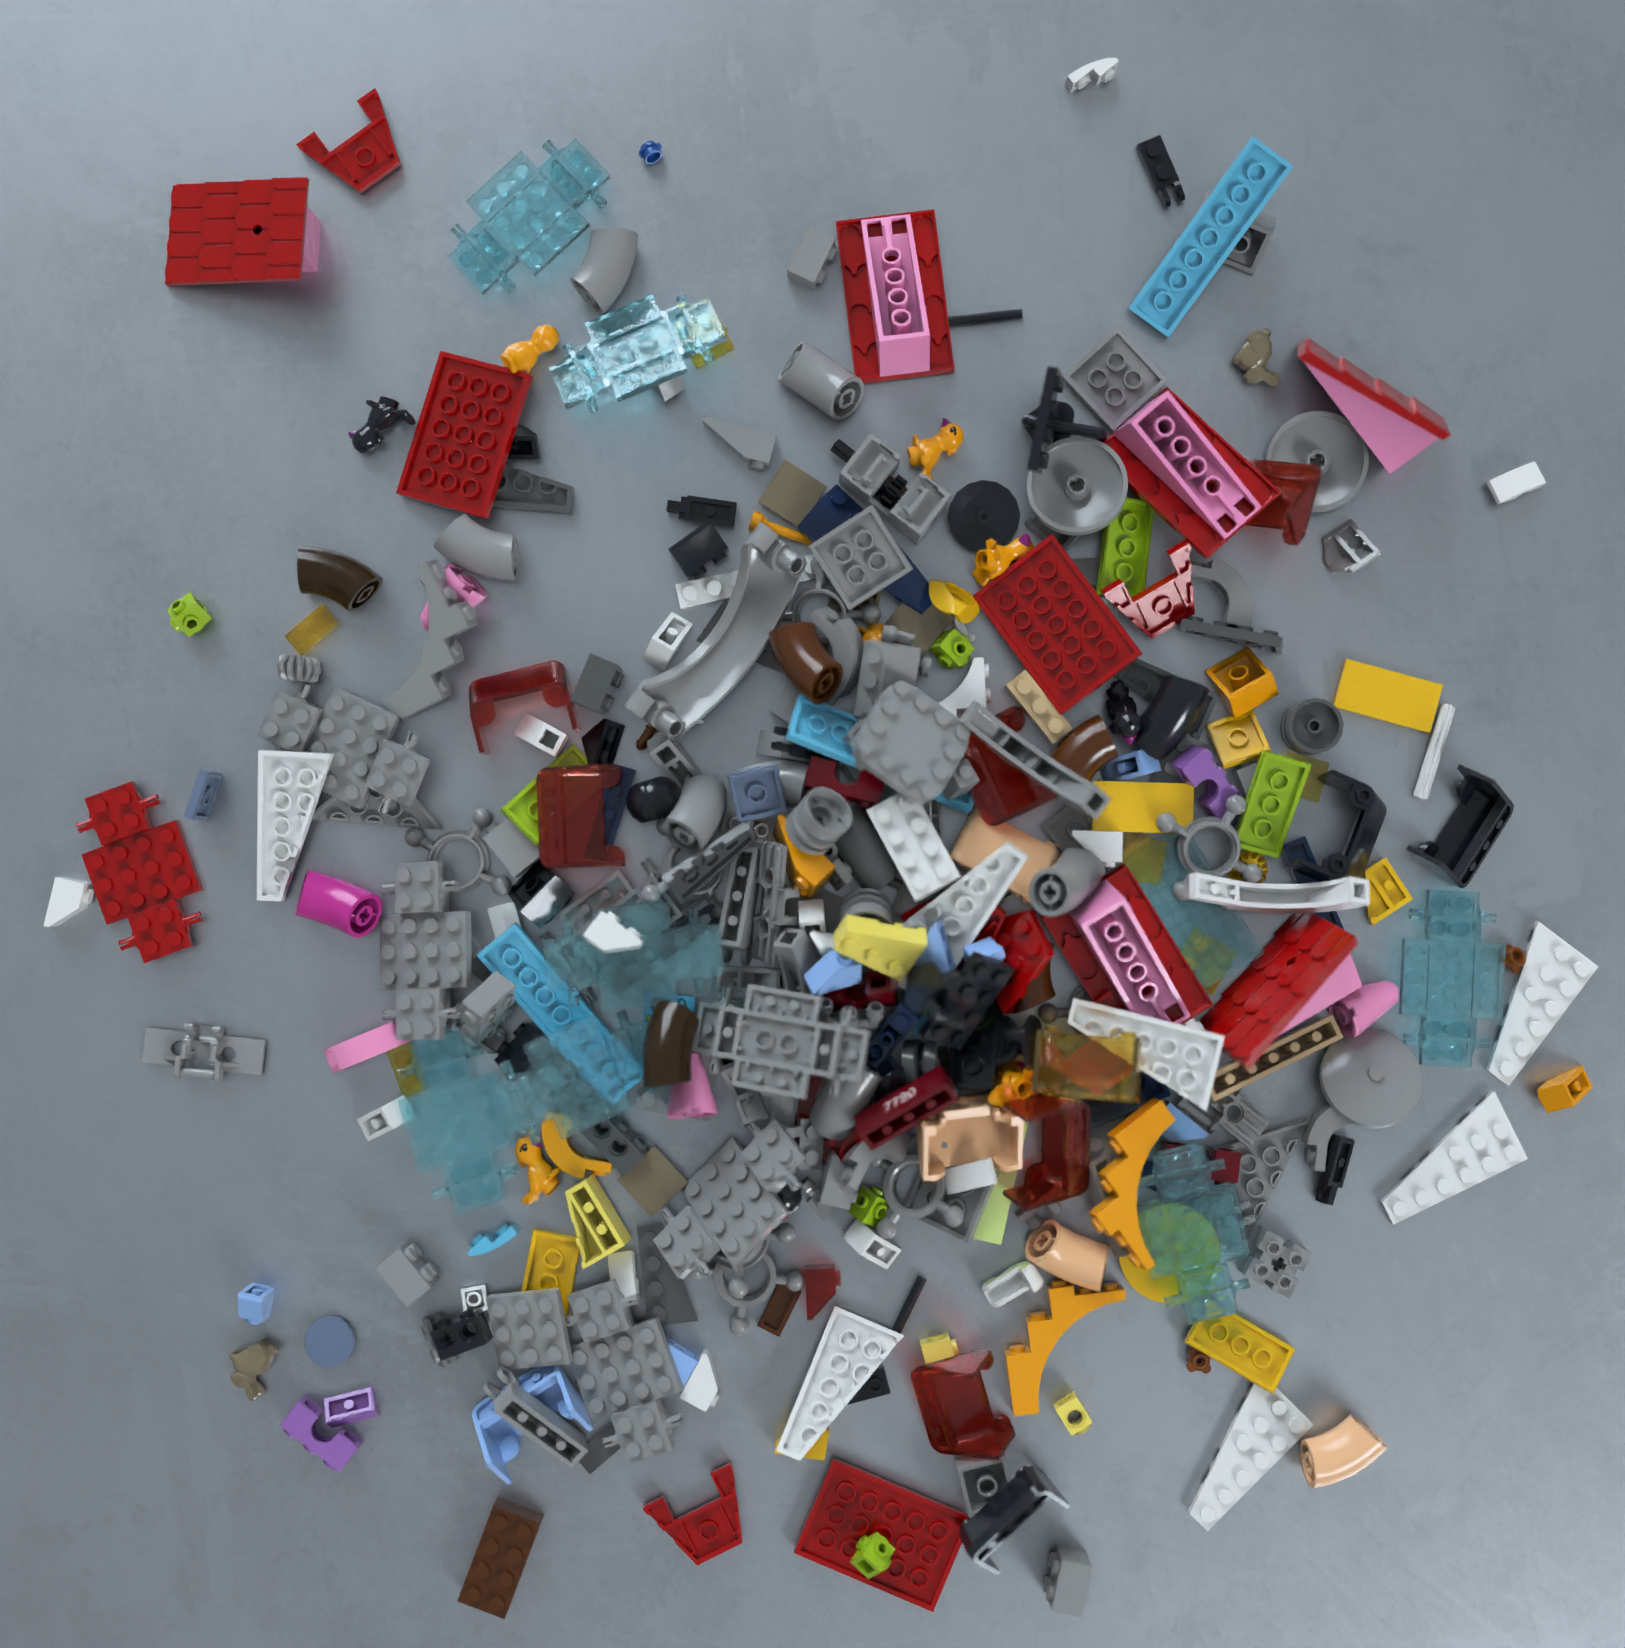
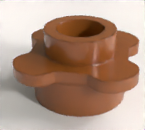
M1507 944L1504 946L1505 951L1500 956V961L1504 966L1510 968L1512 973L1516 974L1520 971L1519 967L1525 964L1526 957L1522 949Z
M1191 1347L1188 1350V1363L1186 1364L1188 1371L1209 1373L1211 1371L1210 1357ZM1198 1358H1201V1359H1202V1361H1201L1200 1363L1197 1362V1359H1198Z

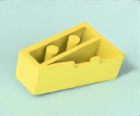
M846 914L834 932L835 951L899 982L903 980L928 945L927 932L924 927L914 929L903 927L900 923H894V925L879 923L877 919Z
M595 1175L587 1176L572 1185L565 1192L571 1221L574 1223L577 1236L576 1243L581 1253L582 1269L625 1246L632 1238Z

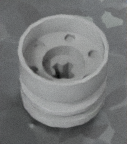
M825 787L814 788L787 816L785 822L786 833L790 841L799 850L810 855H822L851 827L853 821L852 810L848 802L834 790Z
M860 888L852 891L844 898L840 906L841 922L846 914L877 919L879 923L893 925L892 904L884 893L876 889Z

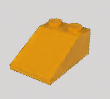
M780 814L777 817L773 835L777 843L788 846L786 872L793 886L792 889H800V897L811 900L830 882L835 865L823 854L815 856L799 850L790 841L785 829L786 818Z

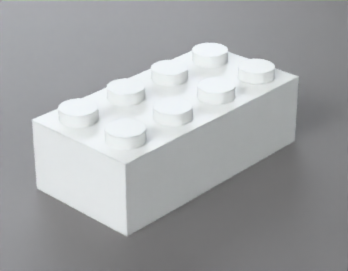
M898 793L866 811L914 901L917 903L958 881L961 876L921 804L914 803L910 805L903 802L905 797Z

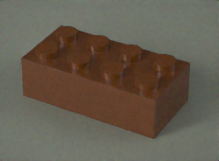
M497 1497L457 1600L458 1602L505 1619L544 1514Z

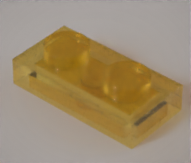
M322 604L288 632L285 638L303 656L337 628L340 623L328 608Z
M411 1042L386 1051L402 1095L408 1097L428 1089Z

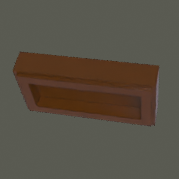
M777 1284L757 1326L780 1337L802 1290L791 1291L786 1285Z

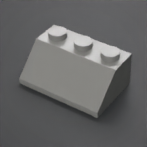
M1207 191L1201 206L1203 205V203L1208 198L1211 192ZM1260 212L1223 263L1254 274L1274 232L1277 219Z
M877 639L865 640L853 716L866 718L877 701V697L887 687L900 680L916 687L922 648Z

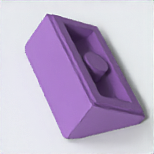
M373 1387L324 1398L325 1421L331 1428L379 1416Z

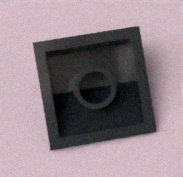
M707 520L668 549L672 558L688 580L693 577L697 580L707 572L705 568L712 563L718 565L727 558L726 553L729 552L727 545L710 520Z
M542 857L512 886L508 895L519 911L541 929L545 924L552 921L562 906L567 905L571 901L575 891Z
M532 1021L527 1025L522 1023L513 1032L516 1037L510 1043L505 1041L496 1051L498 1056L494 1061L512 1083L518 1080L552 1044L549 1038Z

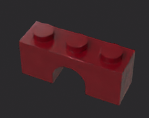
M815 756L811 757L804 784L805 790L810 792L818 787L829 788L839 793L847 802L858 803V807L866 810L880 803L885 782L867 769L860 771L856 782L844 785L835 778L837 762Z
M871 970L866 971V980L861 981V983L819 996L828 997L832 1000L833 1012L840 1011L847 1005L854 1006L856 1009H865L872 1001L881 1002L884 1007L898 1005V982L881 972Z
M1161 1141L1158 1171L1165 1175V1179L1179 1181L1180 1177L1190 1178L1189 1181L1194 1183H1205V1179L1214 1180V1184L1220 1186H1229L1230 1182L1238 1183L1241 1153L1239 1151L1210 1147L1208 1160L1201 1165H1194L1191 1161V1146L1184 1143Z

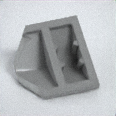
M1352 519L1323 537L1324 562L1332 572L1354 573L1381 555L1377 547Z

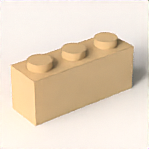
M1026 669L1003 687L1049 745L1054 744L1072 729L1071 725L1063 715L1059 714Z

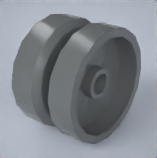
M1313 698L1298 702L1290 707L1282 718L1280 729L1282 738L1290 749L1298 754L1312 755L1328 751L1334 747L1342 736L1344 724L1341 713L1335 705L1324 699ZM1311 723H1313L1314 728L1310 729Z
M919 1039L906 1040L903 1043L901 1052V1066H904L903 1080H906V1085L939 1065L947 1072L949 1055L947 1046L930 1040H926L925 1043Z

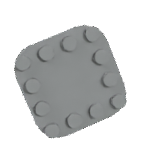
M900 680L887 687L877 697V701L858 732L852 737L849 746H852V753L856 760L854 765L860 771L867 769L905 797L903 802L910 805L914 803L924 804L935 799L944 790L966 752L971 732L950 711L917 687Z

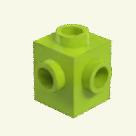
M188 592L181 599L174 601L167 610L171 618L169 621L171 626L178 633L183 631L188 637L201 631L205 624L212 619L207 607L191 592Z
M952 628L943 631L929 649L937 657L940 665L953 669L964 667L970 661L971 657L969 655L975 648L970 644L967 636Z
M861 1185L855 1203H851L850 1209L847 1212L862 1223L877 1228L878 1222L886 1216L889 1205L885 1200L882 1189L874 1185L872 1188Z
M878 1532L868 1537L864 1535L856 1544L857 1551L850 1562L864 1576L870 1579L888 1568L892 1562L890 1557L895 1548Z

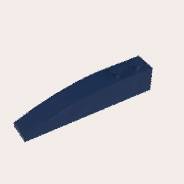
M836 484L817 502L797 528L814 543L864 509ZM903 551L913 570L883 589L892 593L898 601L923 614L933 604L929 596V583Z

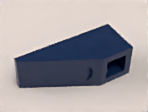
M905 996L869 1040L866 1065L875 1072H877L923 1016V1014L915 1015L905 1004Z

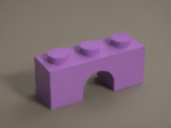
M1192 744L1170 765L1181 780L1188 785L1196 787L1206 780V791L1197 801L1208 816L1222 819L1227 810V799L1232 795H1240V792L1225 779L1227 777L1225 771L1220 766L1214 764L1212 753L1205 747L1200 748Z
M304 1395L280 1426L284 1428L283 1431L287 1436L302 1442L305 1450L321 1457L323 1463L328 1468L336 1469L340 1472L363 1441L345 1426L334 1436L327 1437L322 1435L318 1431L317 1420L324 1410Z

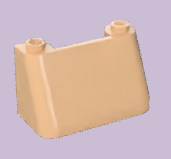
M982 805L978 808L973 807L948 853L955 867L956 865L960 867L964 865L963 870L968 872L1006 842H1009L1029 855V857L1006 891L1012 893V896L1016 898L1021 895L1022 903L1033 908L1029 898L1030 882L1040 870L1055 864L1061 855V852L1058 851L1059 846L1048 840L1044 843L992 816L993 811Z
M990 1093L959 1096V1100L915 1125L919 1169L922 1180L937 1181L944 1177L945 1167L959 1166L992 1158L994 1166L1002 1172L1022 1169L1024 1116L1017 1103H1007L1003 1108H1000L998 1105H992L988 1102V1095ZM943 1142L948 1144V1147L945 1149L941 1146Z

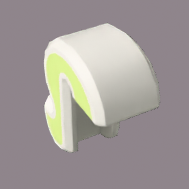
M1026 1260L1013 1265L998 1277H992L982 1285V1291L991 1307L997 1308L1029 1289L1035 1293L1043 1286L1044 1280L1036 1265Z

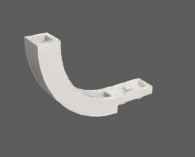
M1196 872L1189 874V899L1223 905V909L1256 913L1290 914L1339 911L1370 905L1369 880L1351 876L1315 883L1264 884L1232 880Z

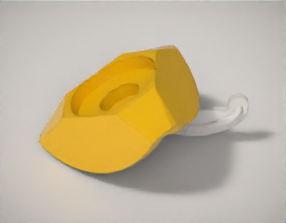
M931 579L929 583V596L932 603L941 612L953 615V628L967 636L970 642H973L975 635H969L964 624L970 623L978 615L981 609L971 593L956 584L946 580Z

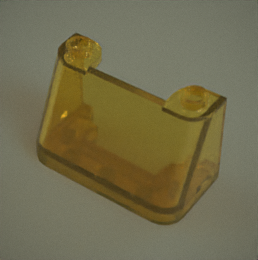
M1045 1026L1044 1030H1037L1032 1092L1043 1096L1140 1104L1141 1038L1137 1037V1033L1121 1032V1036H1116V1038L1065 1034L1060 1032V1027Z

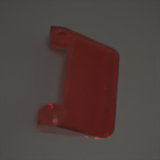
M1245 458L1282 492L1246 525L1284 530L1282 533L1283 541L1288 545L1298 546L1306 534L1322 476L1321 468L1311 464Z
M1012 706L994 715L1016 733L1022 730L1025 725V716L1021 707ZM971 732L963 757L969 760L980 780L970 789V792L985 823L991 826H998L1059 800L1049 789L1041 785L1035 786L1034 782L1021 770L1003 761Z
M621 765L546 767L539 771L536 778L539 856L541 863L546 868L625 866L623 850L616 845H605L603 788L614 787L619 783L621 779Z
M977 1349L915 1367L911 1372L910 1378L929 1442L937 1452L999 1460L1015 1437L1013 1425L1006 1415L999 1414L998 1416H993L980 1371L989 1370L994 1363L992 1350Z

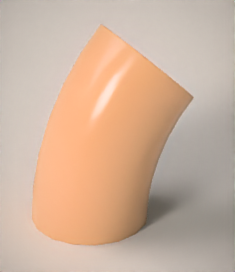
M1046 1220L1041 1226L1033 1230L1028 1237L1025 1245V1255L1032 1263L1062 1280L1100 1292L1105 1276L1110 1244L1077 1234L1055 1220Z
M1349 1414L1333 1429L1321 1435L1301 1440L1300 1459L1306 1482L1312 1489L1340 1482L1366 1468L1388 1447L1367 1425L1354 1415Z

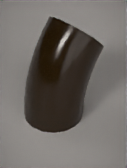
M299 546L297 575L299 589L302 594H313L329 598L342 605L348 611L354 612L368 603L382 584L383 578L365 564L348 555L312 546Z
M662 1000L656 1004L649 1020L643 1044V1087L664 1086L692 1080L691 1054L694 1038L700 1023L696 1014L688 1007L668 1000Z

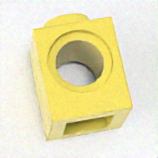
M949 1333L919 1340L927 1370L956 1363L955 1355L959 1354L956 1340H950Z
M1074 1391L1053 1403L1057 1414L1071 1436L1086 1432L1090 1428L1089 1425L1093 1423ZM1077 1410L1080 1412L1078 1419H1068V1414L1071 1411Z

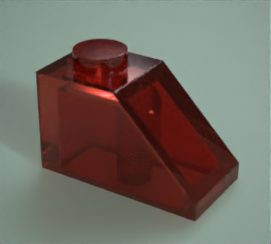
M835 1263L805 1265L807 1320H813L836 1294V1286H841L840 1270L835 1271Z

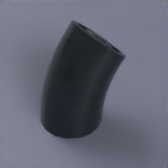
M1164 675L1151 703L1140 716L1141 728L1135 738L1140 748L1156 760H1163L1171 754L1194 725L1206 701L1209 689L1188 679Z

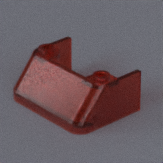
M552 660L480 678L471 683L469 686L470 718L479 753L484 755L490 754L483 726L491 724L495 719L494 702L541 690L544 700L548 705L555 708L567 705L572 729L576 732L582 731L576 705L571 701L573 693L567 670L562 663Z
M1035 1094L1026 1099L1019 1098L1004 1102L1003 1107L1026 1123L1042 1119L1041 1162L1034 1163L1028 1167L1024 1175V1185L1003 1190V1195L1026 1212L1078 1197L1085 1193L1089 1186L1090 1107L1081 1100Z

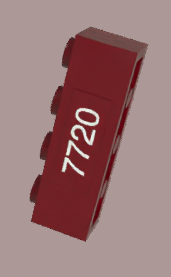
M941 1065L937 1066L854 1115L858 1135L871 1151L958 1101L959 1097L953 1080Z

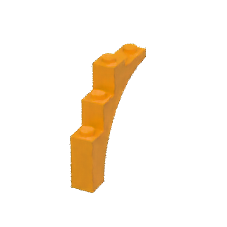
M1151 1098L1106 1134L1110 1139L1108 1143L1110 1148L1119 1156L1097 1173L1101 1178L1099 1182L1101 1187L1110 1195L1088 1212L1093 1219L1090 1222L1098 1233H1104L1109 1236L1113 1235L1118 1245L1122 1248L1125 1247L1129 1252L1127 1256L1129 1261L1136 1268L1140 1267L1147 1271L1156 1264L1145 1247L1139 1229L1137 1189L1143 1165L1151 1148L1161 1134L1175 1121V1118L1163 1101L1156 1098Z
M1054 1279L1052 1284H1046L1049 1314L1040 1311L1031 1313V1317H1025L1029 1347L1013 1345L1009 1347L1010 1350H1004L1011 1410L1014 1416L1039 1413L1038 1392L1042 1371L1058 1339L1073 1323L1087 1313L1106 1304L1126 1300L1125 1289L1122 1285H1118L1117 1282L1102 1284L1101 1291L1098 1292L1081 1286L1078 1287V1290L1074 1291L1073 1284L1062 1279Z

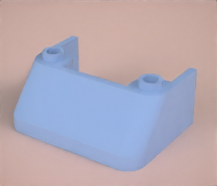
M560 1365L533 1367L517 1378L521 1388L554 1412L559 1410L565 1419L575 1418L589 1432L593 1430L582 1398ZM487 1397L475 1406L472 1412V1419L486 1465L508 1485L512 1480L506 1462L518 1454L520 1450L518 1436L523 1433L497 1415L494 1410V1401Z

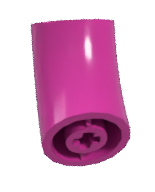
M307 869L295 916L328 925L352 937L360 938L371 932L377 925L382 912V903L376 894L333 876Z

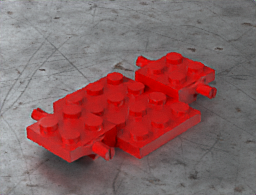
M134 781L84 798L89 810L90 819L76 823V827H78L79 833L93 828L97 832L101 846H103L81 855L106 925L128 918L132 929V937L118 941L119 945H123L120 946V949L124 951L136 946L140 951L143 962L149 963L194 946L190 936V925L203 922V917H199L202 916L200 911L186 916L180 898L202 891L203 887L179 821L173 820L154 827L147 808L161 804V800H156L159 799L158 794L143 799Z

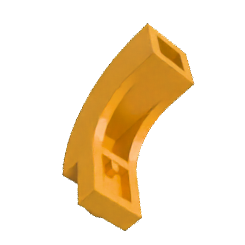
M546 1109L543 1112L541 1130L544 1147L551 1160L561 1170L581 1179L586 1177L587 1170H591V1174L606 1176V1173H611L613 1165L606 1158L585 1155L573 1146L569 1137L570 1121L559 1110Z

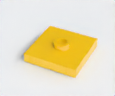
M1253 709L1236 719L1233 716H1229L1205 725L1223 770L1260 758L1262 750L1271 752Z

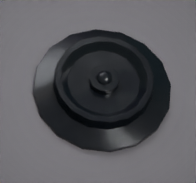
M986 480L969 483L959 490L950 503L948 522L953 536L959 544L975 552L986 549V541L990 538L996 540V545L1005 546L1015 535L1020 519L1017 500L1009 489L997 482Z

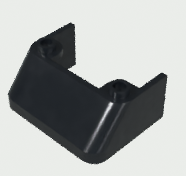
M1459 764L1457 769L1464 776V780L1460 781L1456 787L1457 799L1460 801L1458 807L1435 843L1427 841L1422 843L1418 849L1408 846L1406 850L1418 863L1451 884L1459 888H1465L1510 819L1514 804L1494 779Z
M1330 770L1319 775L1317 780L1348 793L1350 803L1358 809L1342 854L1332 853L1327 855L1321 867L1300 857L1286 861L1284 866L1319 882L1348 876L1362 879L1386 816V806L1369 785L1335 770Z
M1023 1466L1015 1473V1477L972 1518L966 1519L960 1525L959 1537L968 1556L974 1563L998 1575L1001 1571L989 1557L997 1547L1049 1498L1066 1509L1071 1505L1047 1475L1034 1466Z

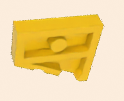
M1382 857L1365 869L1363 879L1369 880L1370 905H1367V914L1370 925H1375L1413 900L1386 857Z

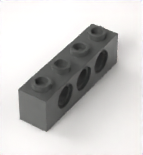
M579 1077L575 1083L558 1096L553 1105L623 1176L645 1158L649 1148L644 1138L636 1135L630 1129L628 1122L624 1118L618 1117L612 1111L611 1105L605 1099L601 1100L589 1082L583 1081ZM580 1104H588L591 1110L586 1111L582 1109ZM603 1121L607 1123L609 1128H601L598 1122ZM615 1140H623L626 1146H619Z

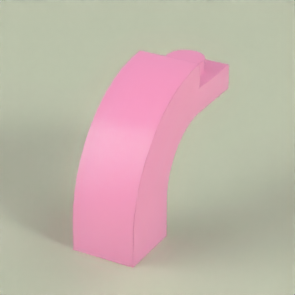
M392 1021L325 1049L324 1052L332 1072L335 1073L412 1040H396V1022Z

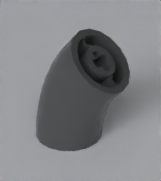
M852 806L850 807L853 816L851 827L835 843L838 851L837 855L842 862L845 861L853 872L851 874L861 888L880 890L899 871L870 820L866 809Z

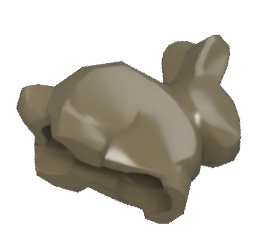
M1268 328L1261 329L1260 331L1252 330L1240 352L1234 356L1231 362L1245 371L1243 376L1245 382L1253 384L1263 381L1267 385L1275 387L1278 385L1281 377L1278 373L1268 370L1265 366L1272 354V342L1269 339L1271 330Z
M266 1338L243 1350H236L229 1355L236 1370L231 1374V1381L237 1387L245 1389L250 1401L256 1400L265 1394V1388L256 1380V1376L269 1369L274 1361V1355L279 1351L278 1346L270 1344Z

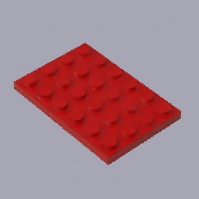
M440 351L396 493L400 496L488 520L533 376L522 371L512 373L506 367Z
M1050 534L1008 567L1002 574L973 595L979 606L1060 715L1066 713L1143 654L1053 534Z
M833 1457L796 1543L794 1553L933 1612L962 1544L959 1537L960 1525L969 1516L964 1512ZM878 1532L888 1540L895 1550L890 1557L892 1562L888 1568L868 1579L850 1561L857 1551L856 1544L864 1535L868 1537Z

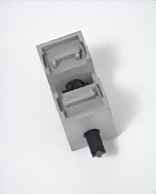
M872 433L868 435L857 451H854L840 439L830 449L832 453L847 463L839 473V484L868 507L873 504L881 517L916 544L919 543L949 503L951 494L923 472H920L909 489L905 487L908 481L899 474L894 479L892 476L899 467L901 455Z

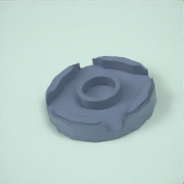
M328 1315L319 1318L309 1327L305 1335L304 1345L307 1355L313 1362L323 1367H334L341 1365L351 1356L355 1349L356 1336L353 1327L344 1321L343 1318Z

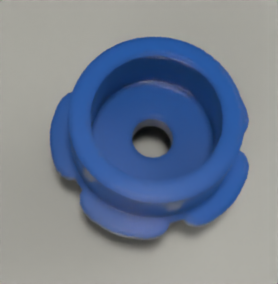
M653 141L645 142L639 151L641 160H644L646 164L658 162L663 155L661 151L662 146L660 143Z

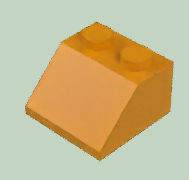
M1249 647L1205 670L1213 688L1219 694L1222 704L1235 719L1279 694L1273 673Z

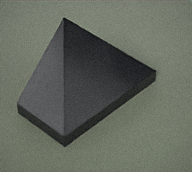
M518 425L507 459H540L537 434L524 425Z
M603 718L581 737L588 766L606 772L610 771L625 725Z

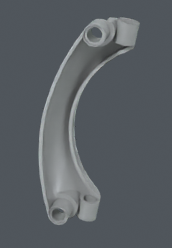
M760 522L741 548L739 570L731 598L711 633L682 662L662 674L643 680L626 701L624 707L640 719L648 722L668 738L675 740L681 737L683 733L706 716L730 693L761 655L770 641L768 633L778 627L793 598L807 565L806 558L777 538L778 535L771 528Z

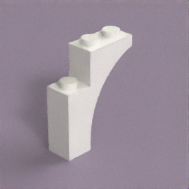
M984 657L973 658L966 677L960 686L950 696L939 702L941 706L959 719L961 715H957V711L966 710L973 700L980 703L984 708L987 707L986 703L991 702L990 688H985V678H989V665L984 663Z

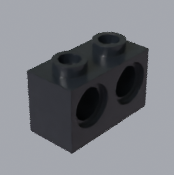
M473 1308L461 1312L459 1318L454 1320L447 1317L436 1322V1327L430 1332L440 1361L483 1346L493 1338L483 1310L474 1312ZM467 1324H473L477 1329V1333L469 1331ZM445 1332L451 1333L454 1341L447 1340Z

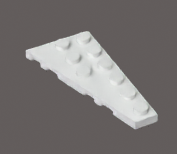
M258 750L257 900L279 902L285 900L334 753Z
M1006 842L902 923V926L914 929L924 927L928 934L932 925L938 919H942L957 967L964 956L963 947L972 944L1029 855Z
M1539 921L1534 923V931L1525 950L1526 962L1519 968L1520 971L1517 974L1508 1001L1509 1006L1505 1017L1502 1019L1500 1025L1502 1027L1486 1067L1487 1072L1506 1086L1512 1083L1599 967Z
M1073 998L1068 1024L1093 1040L1095 1039L1115 1054L1120 1055L1140 1070L1207 1111L1225 1035Z
M1491 1090L1485 1096L1486 1098L1478 1106H1475L1459 1125L1457 1124L1429 1151L1430 1153L1421 1162L1419 1161L1413 1167V1170L1403 1180H1400L1380 1200L1391 1224L1394 1225L1528 1159L1495 1091Z
M834 1306L776 1451L800 1461L904 1335Z
M1254 1383L1250 1390L1248 1389L1244 1397L1245 1400L1239 1412L1236 1413L1219 1447L1220 1450L1215 1460L1212 1461L1209 1467L1210 1471L1192 1501L1188 1512L1207 1532L1314 1425L1278 1388H1276L1274 1394L1265 1391Z

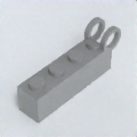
M747 847L730 864L716 944L722 947V961L726 963L731 961L734 949L741 950L742 965L748 966L752 959V941H750L753 926L752 919L755 914L760 883L756 882V877L759 876L761 850L758 848Z
M501 1367L497 1371V1375L507 1387L502 1391L492 1382H487L483 1386L485 1393L494 1401L495 1413L572 1469L588 1452L586 1435L521 1388L516 1376L508 1369Z

